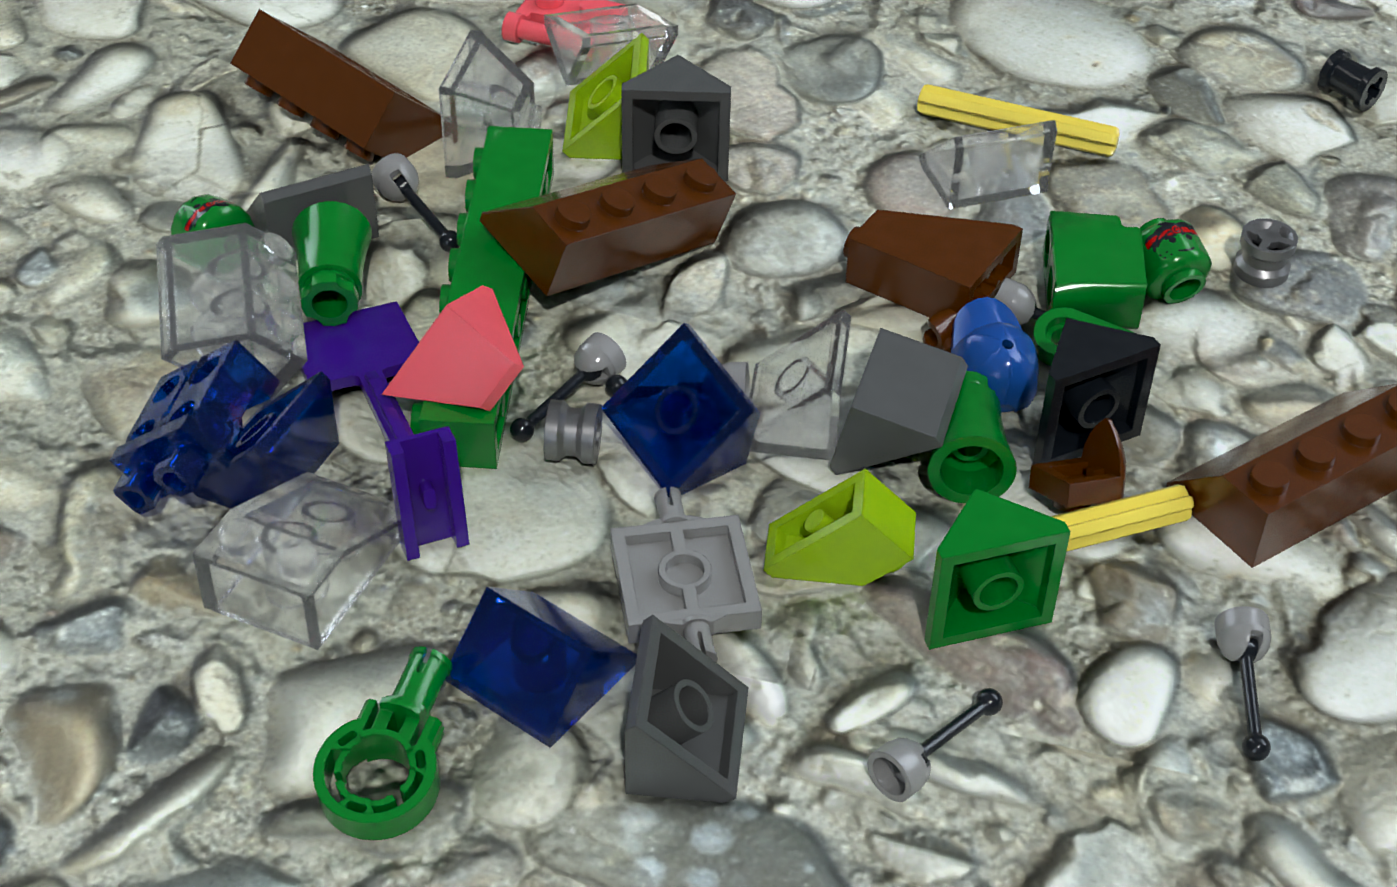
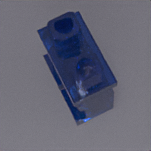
M238 340L232 341L200 357L199 361L194 360L162 376L127 436L126 443L117 447L109 460L123 472L113 489L114 494L135 513L141 515L155 509L161 498L170 494L180 497L194 492L200 481L227 470L235 456L228 448L235 445L241 438L243 414L247 409L271 399L280 380Z

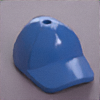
M984 297L967 303L959 310L953 323L951 353L963 357L968 365L967 371L978 372L987 377L989 387L995 391L999 398L1001 412L1014 411L1016 413L1029 407L1037 394L1039 376L1037 351L1032 339L1022 330L1014 313L1001 301L995 298Z

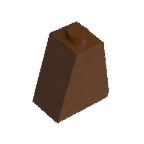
M877 209L861 227H854L847 236L843 248V255L847 258L845 282L929 318L946 308L958 313L967 303L977 298H994L1005 278L1011 279L1016 273L1023 228L1014 224Z

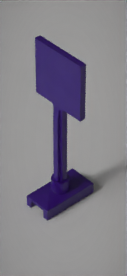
M395 301L354 311L349 315L346 323L337 326H323L318 320L284 327L287 341L312 396L351 386L361 387L386 439L385 448L400 544L407 561L420 558L418 546L452 537L457 548L469 545L456 439L449 426L414 434L396 398L381 395L389 385L386 378L397 374L419 343L398 302Z

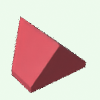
M482 285L447 304L381 395L475 407L491 411L524 368L493 289Z

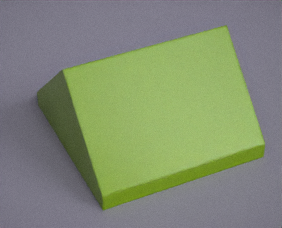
M643 33L639 34L570 91L562 152L569 158L622 160V83L649 70V39Z

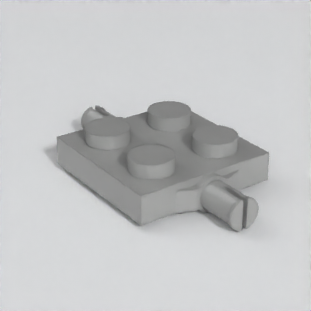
M666 487L658 490L654 496L659 514L658 519L644 525L610 528L611 550L628 642L638 643L640 641L643 620L654 615L717 663L718 657L714 649L712 635L761 629L762 608L739 515L712 518L686 516L683 510L680 490L670 487L669 505Z

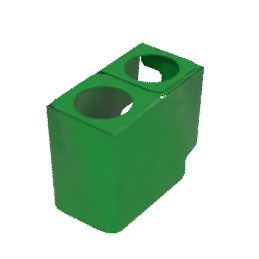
M1050 211L1042 251L1046 311L1060 307L1073 308L1122 328L1138 329L1147 288L1141 229L1138 227H1124L1120 217L1116 215Z

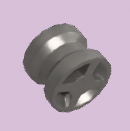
M1267 218L1249 221L1243 226L1240 238L1242 248L1237 252L1233 266L1235 274L1242 281L1256 287L1274 288L1282 285L1288 280L1291 268L1289 258L1296 251L1298 243L1296 231L1278 220Z
M551 399L544 430L545 460L560 461L565 456H575L581 463L596 464L602 434V404L587 403L582 408H573L564 400Z

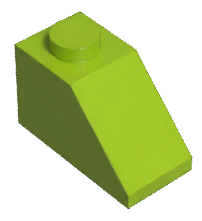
M865 468L769 524L763 571L772 578L865 586L887 573L901 569L906 563L914 559L916 512Z

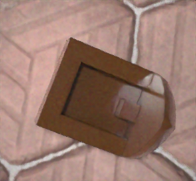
M1104 418L1090 432L1081 458L1031 464L1029 488L1052 500L1055 508L1066 512L1090 507L1093 504L1122 499L1126 482V458L1121 439L1112 419Z

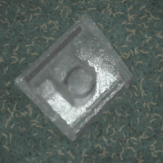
M636 3L544 15V25L565 86L580 84L641 33L649 39V69L664 62L678 36V25Z
M1051 120L954 137L919 155L920 165L948 210L1045 193L1048 189L1057 135L1056 122Z
M844 309L755 364L741 445L749 452L832 461L839 435L851 327V316Z

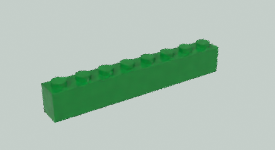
M488 126L484 146L475 147L474 179L467 180L465 189V209L468 213H459L457 244L460 248H451L448 276L451 284H442L439 312L441 313L450 302L482 285L492 288L519 353L533 280L479 220L482 212L550 193L554 176L553 130ZM514 381L491 411L423 401V403L414 402L410 427L414 434L449 426L456 439L459 467L497 469Z

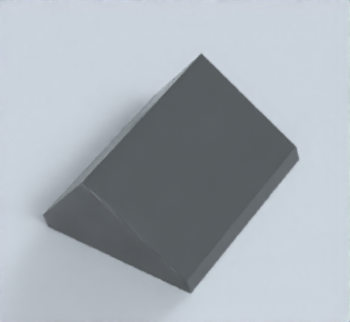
M676 55L622 83V173L654 164L702 158L709 166L716 170L724 181H728L731 86L680 55Z
M369 164L259 193L246 212L251 216L256 228V236L273 267L297 260L292 238L294 220L302 210L319 202L336 201L355 207L368 219L372 230L371 239L379 237L373 179Z
M880 328L830 464V468L835 475L942 447L968 368L963 357Z
M654 615L644 619L642 623L625 727V794L728 803L736 799L749 687Z

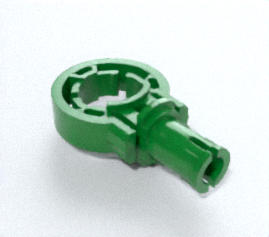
M424 646L414 647L409 654L408 662L393 694L381 698L379 702L380 710L377 700L369 698L365 701L358 718L336 729L320 747L313 766L314 787L325 817L342 833L362 840L394 838L416 827L425 819L436 803L440 790V773L435 753L444 735V727L437 717L430 716L429 714L453 667L450 659L438 650L432 649L427 663H424L423 660L427 653V648ZM365 759L367 762L389 759L404 765L409 770V775L406 782L400 787L403 803L397 806L393 795H387L384 799L370 800L369 798L351 794L345 786L347 783L346 777L351 768ZM333 772L340 802H337L329 793V784Z

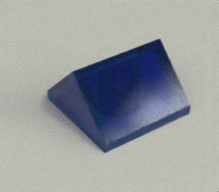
M683 323L602 406L604 413L660 487H666L669 498L670 487L679 489L681 495H684L746 464L761 414L694 329L687 323Z
M320 371L256 410L237 432V441L234 444L232 443L227 449L220 451L190 485L189 489L199 498L274 524L339 444L330 379Z
M486 587L451 659L453 667L450 675L446 678V682L551 748L636 665L637 654L534 592Z

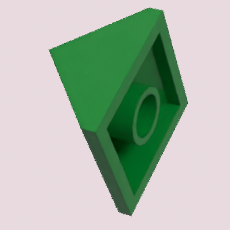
M975 488L937 548L924 638L928 649L931 650L1051 623L1071 532L1067 524L1059 519Z

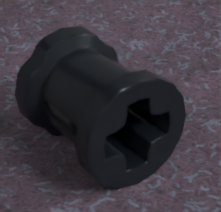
M1339 49L1324 63L1319 74L1317 86L1319 90L1325 93L1335 91L1353 100L1354 107L1365 112L1380 98L1385 89L1388 74L1386 70L1380 67L1370 69L1353 61L1350 52Z

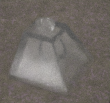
M470 30L439 87L445 174L447 178L454 179L473 173L475 147L484 146L488 126L540 129L542 123V107L535 104L534 82L484 33Z

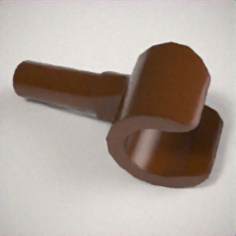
M946 308L928 319L930 329L925 331L923 343L951 353L953 323L957 313L952 309Z

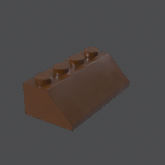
M260 9L230 64L248 74L244 82L246 85L270 98L276 92L280 95L277 105L303 119L309 113L314 117L310 126L335 140H338L342 134L348 138L344 147L369 162H373L376 154L384 158L387 155L399 153L407 158L451 133L457 124L323 41Z
M700 158L649 165L482 212L479 221L546 296H550L715 243L736 193L718 175L714 168Z
M1397 384L1344 392L1167 482L1166 487L1177 484L1185 486L1189 496H1192L1194 501L1192 516L1253 568L1397 490Z

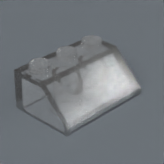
M247 223L162 236L156 244L161 359L266 407L308 361L295 249L281 236L271 232L265 233Z

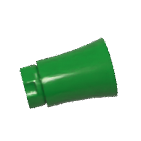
M336 201L319 202L302 210L295 218L292 226V238L298 264L297 289L301 299V309L306 317L318 320L323 326H337L346 323L349 315L358 310L359 300L362 296L365 258L371 242L372 230L368 219L355 207Z
M966 371L943 445L940 448L932 449L928 465V478L934 490L942 497L956 503H966L975 488L998 497L1010 488L1017 472L1016 461L1005 435L999 398L995 391L989 387L987 377L974 371Z

